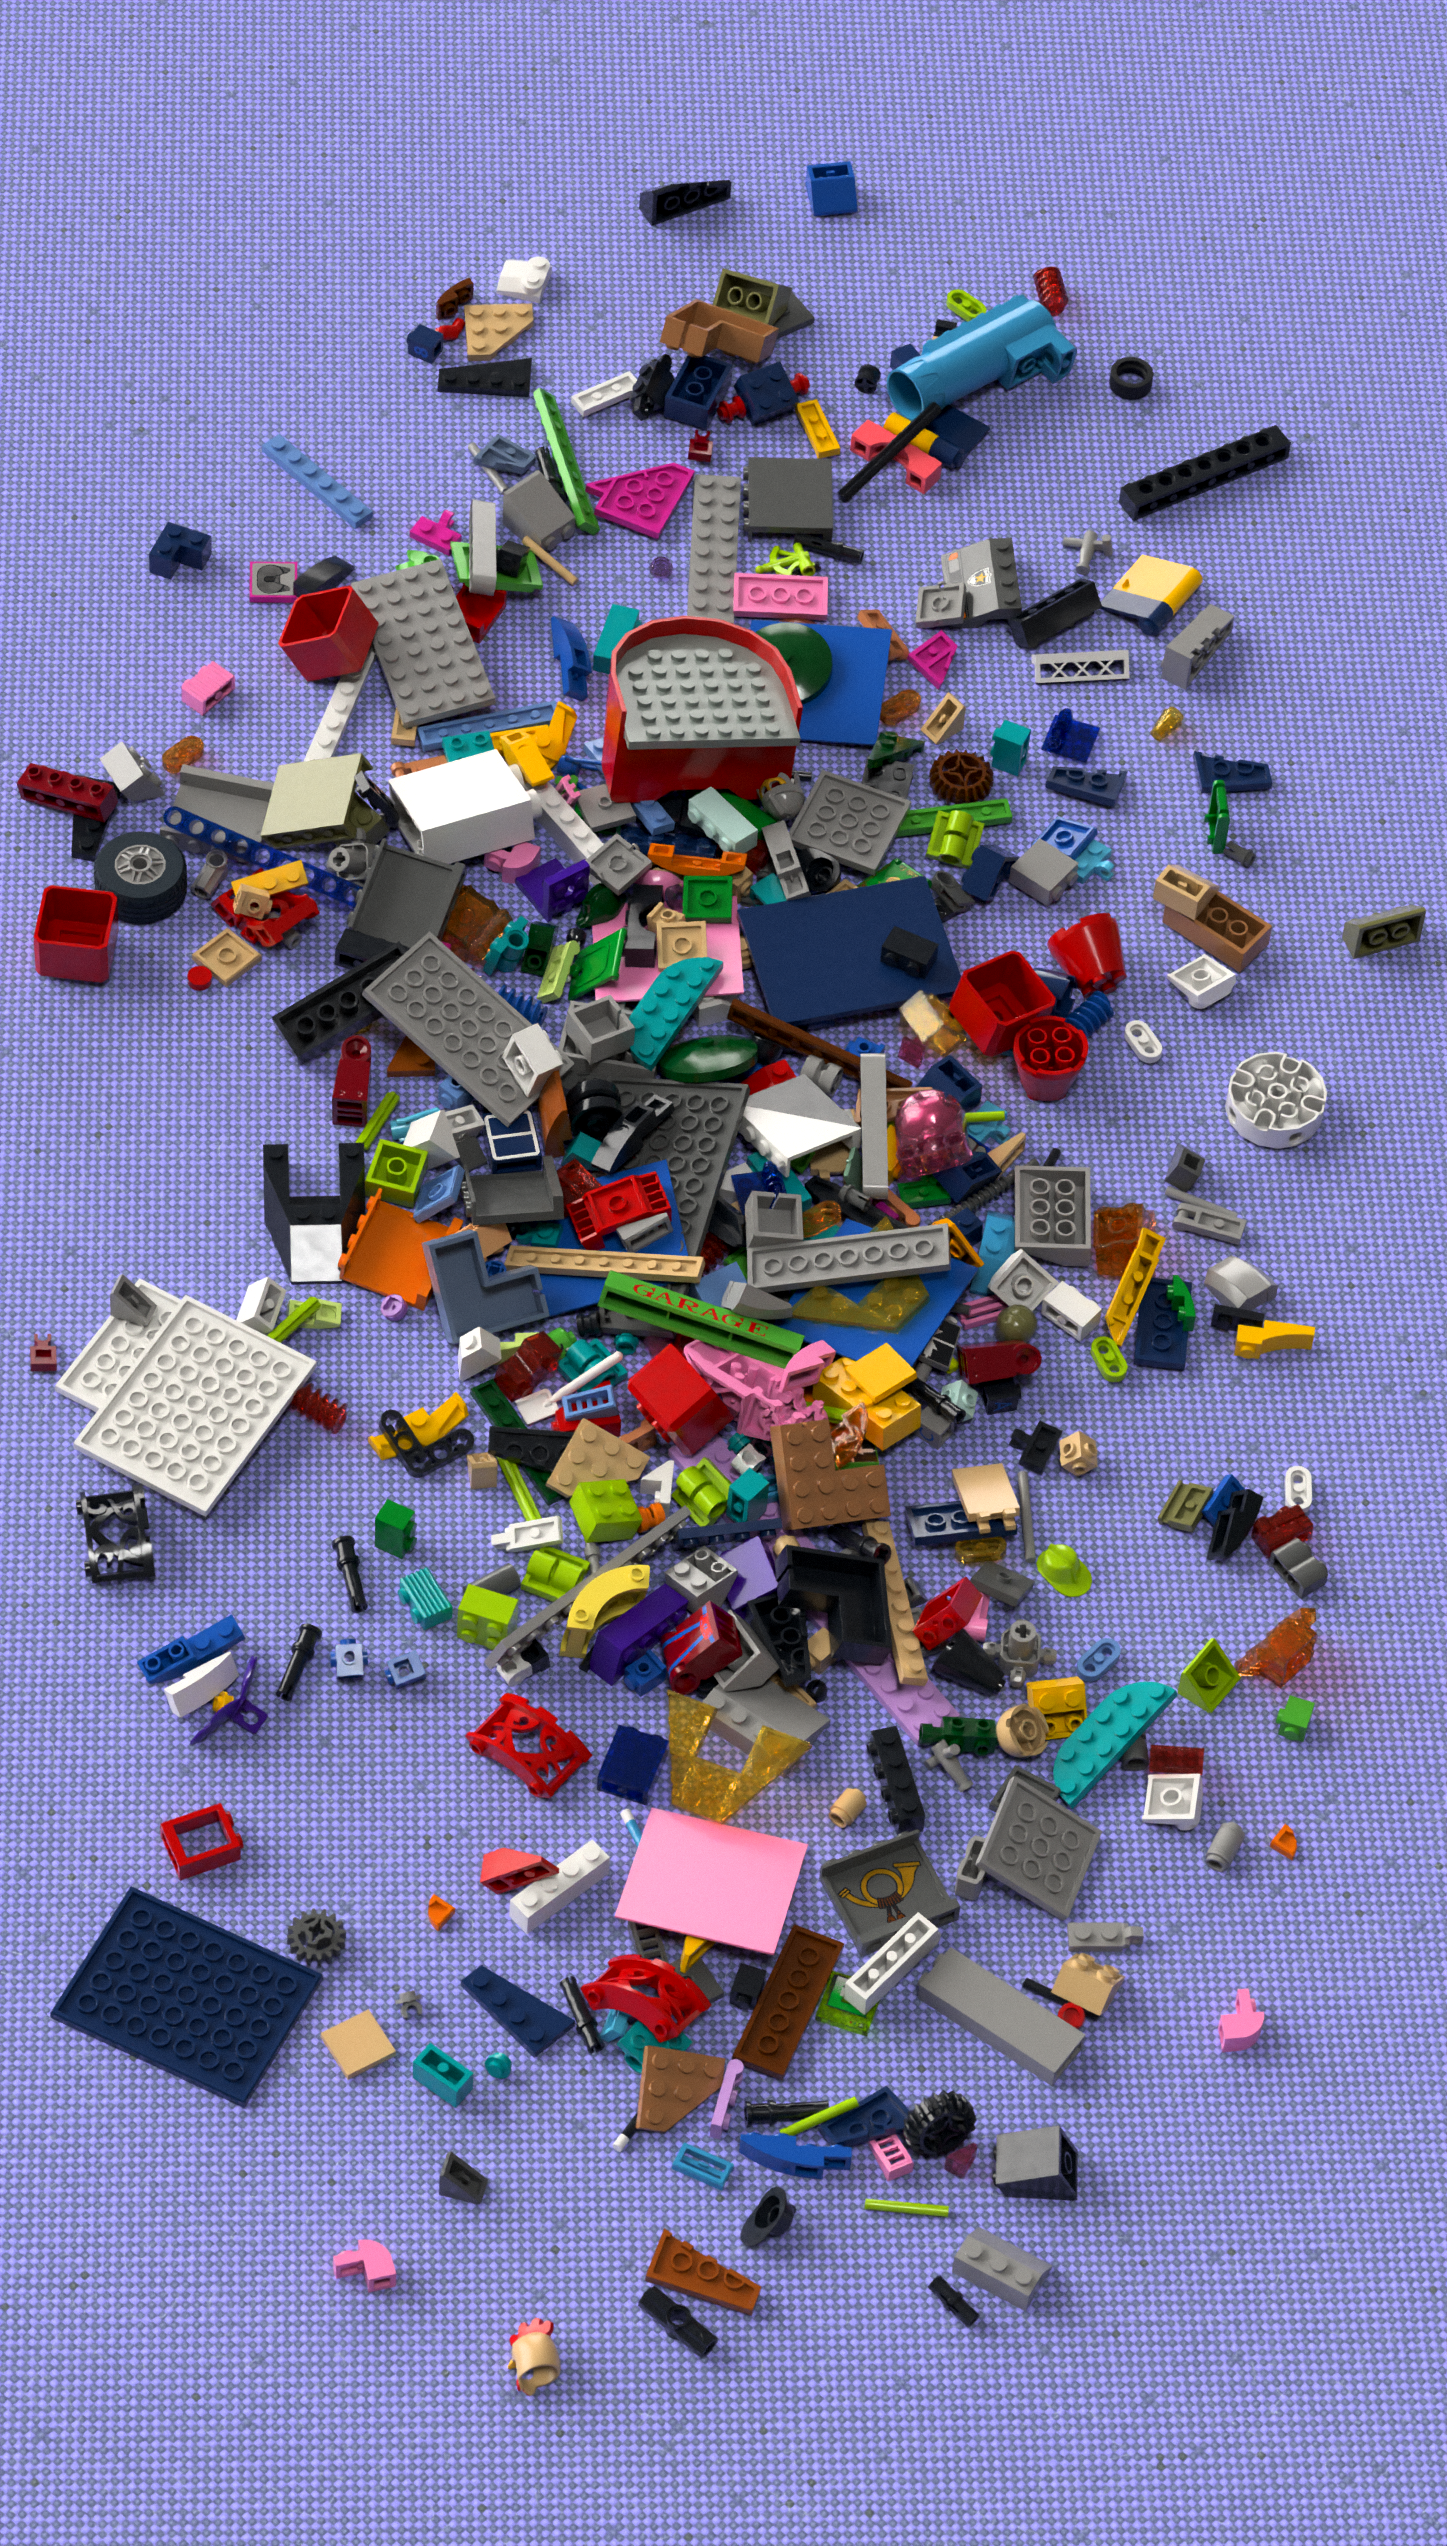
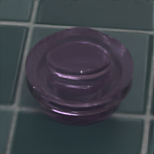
M660 556L653 559L650 563L649 571L656 578H667L673 572V565L668 558Z

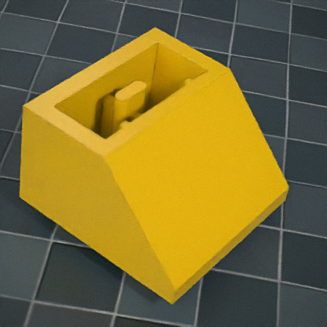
M1078 1676L1026 1682L1028 1706L1038 1708L1044 1715L1049 1727V1733L1045 1734V1740L1069 1737L1087 1718L1085 1683Z

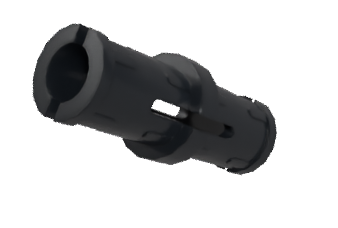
M941 2275L937 2276L929 2284L928 2289L945 2304L944 2308L948 2312L952 2311L967 2328L973 2325L980 2317L979 2313L963 2299L964 2295L960 2291L956 2292Z

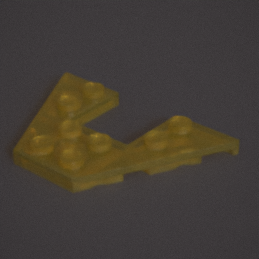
M885 1216L869 1233L894 1230L888 1217ZM918 1274L883 1278L858 1304L827 1285L812 1287L792 1307V1317L787 1318V1320L792 1321V1318L812 1320L814 1324L828 1323L831 1326L846 1328L850 1325L865 1327V1330H882L886 1333L897 1334L930 1302V1296Z
M667 1691L669 1696V1749L672 1771H670L672 1782L671 1796L672 1805L676 1808L722 1825L812 1748L810 1742L762 1725L741 1773L704 1760L697 1756L718 1710L711 1705L679 1693Z

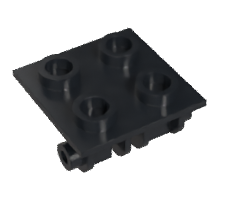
M868 755L861 783L907 800L915 765L899 761L890 763L887 761L888 759H885L882 766L870 769L867 768L870 756Z

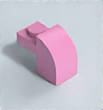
M523 842L516 844L511 853L502 849L485 853L484 867L502 873V882L515 883L516 877L523 876L539 866L541 847Z
M1249 1988L1238 1989L1235 1999L1237 2014L1220 2016L1218 2032L1222 2052L1248 2049L1260 2037L1264 2021V2011L1256 2012V2002L1254 1998L1250 1999Z
M358 2240V2251L347 2250L333 2256V2270L336 2279L363 2273L368 2293L396 2287V2271L391 2254L382 2244L376 2241Z

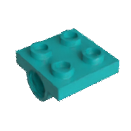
M489 730L442 737V746L447 763L494 750Z
M520 916L516 922L511 920L503 930L504 934L502 937L495 938L489 947V952L484 957L486 964L482 971L491 976L497 968L503 972H512L517 968L529 943V937L524 931L529 922L527 919Z
M597 1338L589 1343L585 1339H581L568 1349L566 1357L556 1362V1369L570 1383L612 1354ZM618 1362L576 1391L579 1393L591 1390L607 1380H610L613 1387L628 1377V1371Z
M637 2020L616 2045L626 2053L624 2059L628 2066L635 2072L642 2074L645 2046L650 2045L685 2051L692 2044V2041L681 2031V2034L677 2037L660 2043L654 2034L642 2022Z

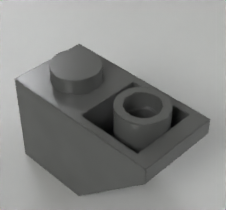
M1178 1143L1164 1181L1187 1192L1200 1177L1205 1158Z

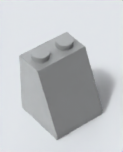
M539 470L503 493V525L521 540L528 536L547 552L575 533L574 514Z

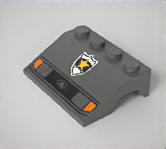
M989 538L941 555L943 581L947 584L965 582L967 588L963 623L949 625L950 629L978 628L988 619L1008 620L1022 611L1012 538Z

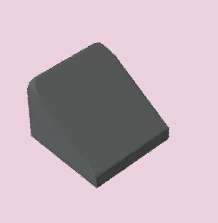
M475 1136L456 1144L460 1158L455 1160L461 1167L462 1162H466L468 1172L487 1164V1159Z
M910 1576L904 1579L910 1608L926 1603L928 1599L918 1582Z

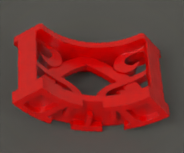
M260 868L251 875L264 872V870ZM233 888L223 893L210 904L228 926L233 927L235 925L242 931L240 932L241 937L253 944L257 941L261 942L262 947L274 946L284 939L281 934L303 919L314 918L320 914L316 902L309 898L307 894L294 895L289 892H283L269 898V900H272L271 908H281L280 917L261 921L241 913H234L233 903L235 898H229L234 895ZM256 902L250 904V906L258 907L259 905Z
M505 1693L499 1699L501 1705L475 1732H468L465 1737L470 1742L469 1746L474 1753L489 1757L510 1769L527 1785L532 1795L540 1798H551L568 1777L593 1755L571 1730L566 1733L556 1724L558 1718L541 1706L538 1709L528 1705L529 1700L524 1697ZM536 1729L541 1732L540 1748L543 1753H522L516 1751L512 1740V1732L529 1733ZM548 1739L555 1743L554 1745L550 1744L551 1751L546 1745ZM569 1759L570 1762L561 1770L558 1763ZM547 1764H551L557 1775L546 1784L537 1773L539 1771L544 1772L548 1778L549 1768Z
M639 1954L620 1955L612 1958L607 1962L610 1967L594 1982L584 1984L580 1988L592 2010L614 2009L625 2012L642 2022L660 2043L680 2035L681 2031L696 2017L712 2006L701 1989L690 1978L684 1979L676 1973L674 1966L657 1958L654 1960L642 1958V1955ZM631 1985H646L655 1988L660 1998L648 1997L633 1989ZM672 2013H673L674 2017L676 2018L677 2023H675V2022L673 2021V2019L671 2018Z

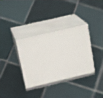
M440 1110L411 1122L403 1145L428 1151L427 1170L460 1158L445 1110Z

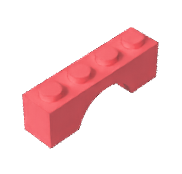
M868 419L851 435L850 451L867 461H871L897 435L892 434ZM907 444L892 459L899 462L907 472L906 484L922 494H925L941 478L942 462L911 444Z

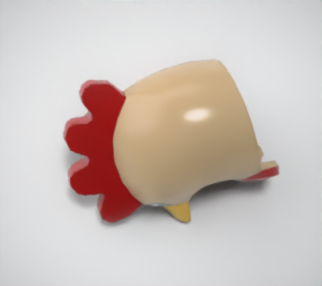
M540 2318L533 2319L530 2325L525 2322L521 2323L518 2328V2334L512 2335L509 2340L512 2346V2359L508 2364V2369L516 2368L518 2391H523L527 2396L535 2394L536 2388L556 2380L561 2370L559 2354L550 2337L554 2324L548 2320L543 2323V2320ZM533 2369L534 2372L531 2379L522 2378L527 2371Z

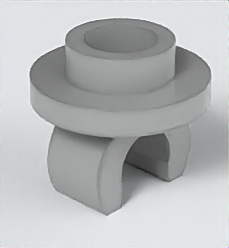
M415 1990L399 1994L400 1999L395 2000V2004L403 2003L400 2008L403 2018L408 2017L407 2008L410 2005L415 2007L417 2015L422 2014V2006L416 2001L422 1998V1994L416 1995Z

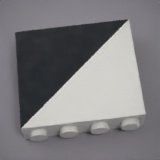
M805 1074L749 1095L738 1131L744 1136L746 1141L750 1142L762 1156H765L773 1164L775 1169H778L785 1177H788L791 1160L841 1140L850 1149L851 1147L860 1148L862 1128Z

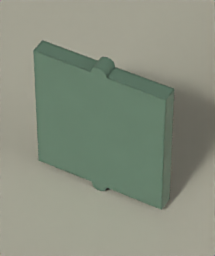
M851 1147L849 1157L846 1160L847 1164L843 1178L847 1185L852 1184L856 1190L863 1193L862 1158L857 1147Z

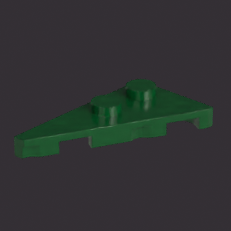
M880 732L868 758L867 768L880 767L885 759H888L887 761L891 763L903 757L912 756V750L923 752L925 741L901 737L895 732Z

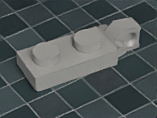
M1127 1923L1067 1924L1068 1950L1070 1952H1122L1124 1948H1129L1130 1944L1143 1943V1927L1128 1926Z

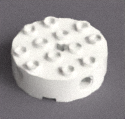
M1260 1053L1242 1061L1235 1069V1073L1230 1079L1225 1109L1229 1123L1239 1135L1256 1145L1275 1149L1294 1147L1310 1139L1321 1126L1327 1090L1323 1077L1310 1063L1302 1059L1298 1061L1295 1058L1287 1057L1286 1053Z

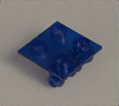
M1064 708L1059 712V715L1055 714L1041 750L1087 763L1100 727L1073 720L1072 711Z
M772 1161L765 1162L762 1171L731 1175L739 1208L744 1216L745 1204L752 1191L774 1192V1199L769 1209H772L779 1193L787 1194L782 1174L778 1170L777 1165Z

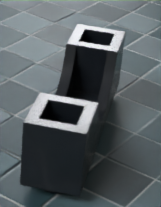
M634 884L633 894L628 895V909L630 910H626L625 923L628 926L623 927L628 930V933L624 940L621 956L625 957V967L655 968L657 956L656 933L648 931L644 927L648 925L647 915L659 902L664 903L663 885Z

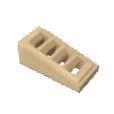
M1019 1133L987 1153L1002 1170V1173L996 1180L1001 1177L1025 1150V1133Z

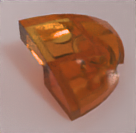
M864 1402L859 1403L841 1416L844 1421L830 1429L834 1461L839 1469L845 1466L857 1454L868 1430V1412Z

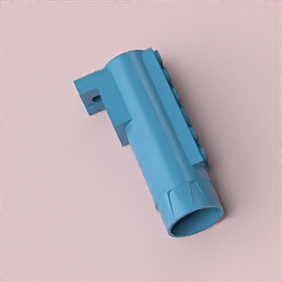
M1023 294L1015 295L1009 301L997 304L992 310L980 313L976 318L961 323L959 327L951 331H945L938 338L928 340L923 345V351L920 356L910 359L889 373L887 377V390L895 409L903 417L913 421L932 402H936L942 410L947 405L996 379L1008 390L1042 372L1054 384L1066 377L1071 371L1077 349L1057 329L1052 315L1042 304L1029 300Z

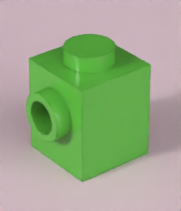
M1289 1695L1285 1709H1279L1276 1723L1280 1724L1278 1735L1284 1736L1289 1740L1304 1742L1315 1703Z

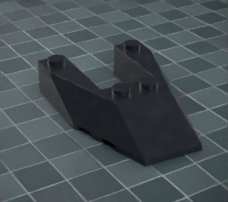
M339 1143L340 1196L289 1197L288 1144H264V1224L268 1227L272 1242L279 1252L281 1262L291 1285L342 1284L344 1280L339 1278L341 1270L338 1267L339 1259L342 1253L347 1254L349 1250L347 1244L352 1233L356 1235L359 1230L356 1227L360 1216H366L364 1143Z

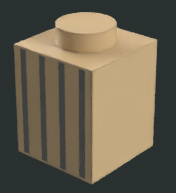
M822 1627L808 1639L810 1667L818 1675L838 1660L831 1658L829 1631Z

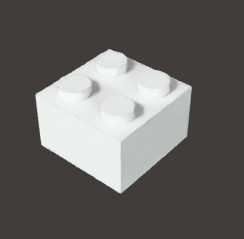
M538 1023L512 1034L502 1056L527 1098L541 1092L550 1075L557 1070L560 1072L563 1065L560 1053L554 1050L547 1032L542 1030Z

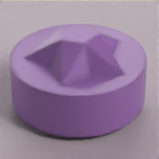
M389 1295L381 1304L382 1314L390 1321H398L407 1313L408 1305L400 1295Z

